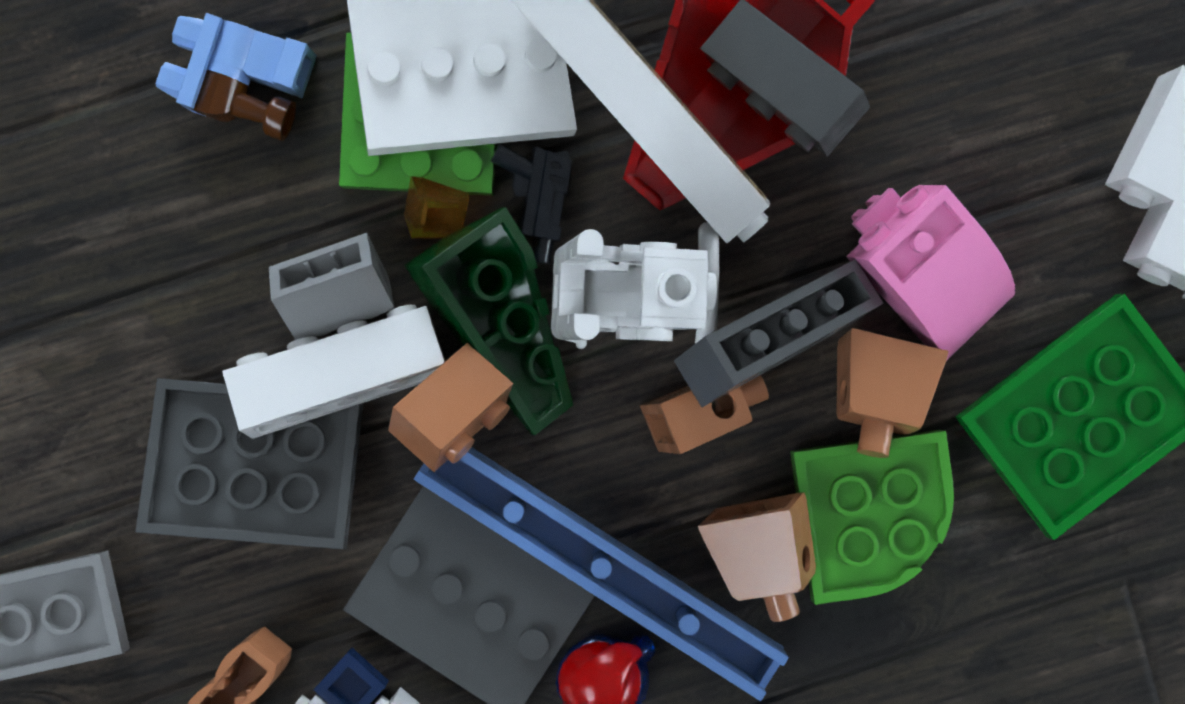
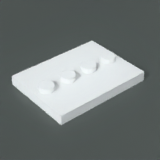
M347 0L368 156L575 135L577 126L567 64L511 0Z

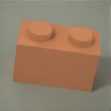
M466 343L393 406L388 431L428 468L435 472L447 460L452 464L458 462L475 442L472 437L485 426L488 430H491L500 423L510 409L506 402L513 383L472 346Z

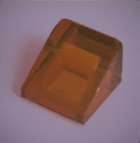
M411 176L404 211L411 238H444L463 228L469 203L468 193L422 177Z

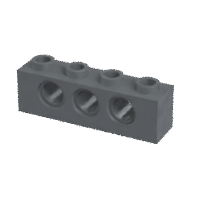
M855 259L703 337L676 358L674 362L703 408L847 328L884 303Z

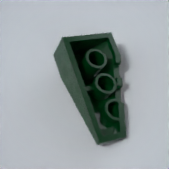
M502 207L445 236L404 265L432 308L460 344L464 346L468 343L513 383L506 403L530 434L535 436L573 406L558 347L554 346L546 315L550 313L546 298L541 297L534 270L538 267L534 252L506 207Z

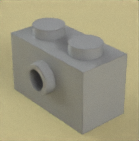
M367 233L269 267L271 301L295 340L304 337L323 336L347 323L372 319L382 313L395 309L389 276Z

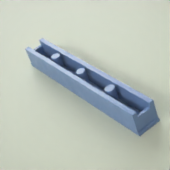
M472 447L458 462L452 464L447 460L435 472L423 464L413 479L759 701H762L766 694L765 688L780 665L784 666L789 659L781 644Z

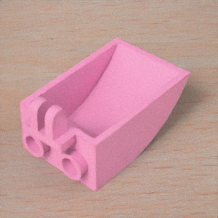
M917 185L902 197L893 188H888L882 195L870 197L865 202L868 207L867 209H858L851 216L853 220L852 225L862 236L858 241L859 245L846 257L850 261L857 260L872 286L926 346L948 351V360L1015 295V283L1012 273L989 235L946 185Z

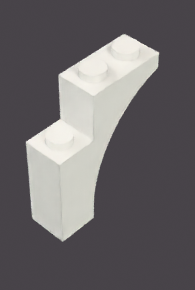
M1184 65L1157 78L1105 183L1106 186L1120 192L1119 198L1123 202L1134 207L1148 209L1123 261L1138 268L1137 275L1140 278L1160 286L1171 284L1185 291Z

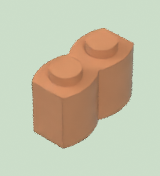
M262 627L257 629L225 656L217 669L215 677L202 687L190 699L188 704H256L258 698L287 667L291 658L292 648L268 628Z

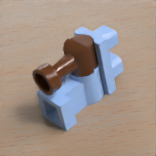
M209 13L205 14L204 20L179 16L172 33V42L178 47L193 51L187 69L165 62L160 68L155 83L156 87L177 99L176 103L191 112L223 122H229L238 117L262 123L265 135L284 141L288 137L295 120L296 103L282 97H274L267 103L247 94L250 81L303 98L317 57L307 43L287 37L285 40L235 22L223 20Z

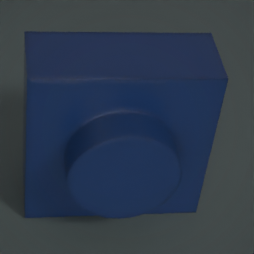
M351 647L318 683L314 691L328 704H370L386 687L389 680Z

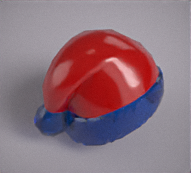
M598 634L584 638L573 645L560 661L556 674L557 693L563 704H642L649 688V671L646 662L652 660L655 654L654 642L646 635L634 636L628 642L622 637Z

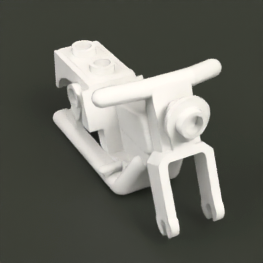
M704 222L698 229V250L677 249V244L669 242H641L640 245L623 244L620 247L603 245V237L598 231L593 229L583 231L559 247L554 255L552 334L557 339L574 342L577 348L584 349L587 345V340L593 339L599 332H616V339L673 341V330L696 329V344L703 337L717 330L720 275L719 234L708 222Z

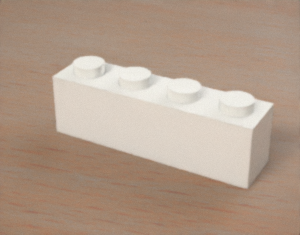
M416 305L400 306L389 311L387 318L370 324L363 320L350 322L337 329L338 334L320 340L313 336L304 337L290 342L287 345L288 350L270 356L267 353H254L238 359L236 367L223 370L222 372L239 431L254 439L419 385L445 362L427 306L417 308Z

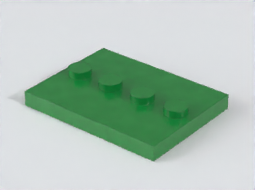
M1116 294L956 415L955 418L1047 538L1055 540L1185 441V373L1125 294Z

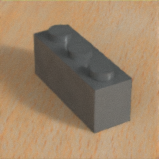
M740 0L700 48L712 64L707 69V72L729 91L735 85L739 86L749 94L745 102L757 114L767 121L773 115L788 125L784 131L786 136L806 152H809L814 146L828 157L870 108L862 88L745 0Z

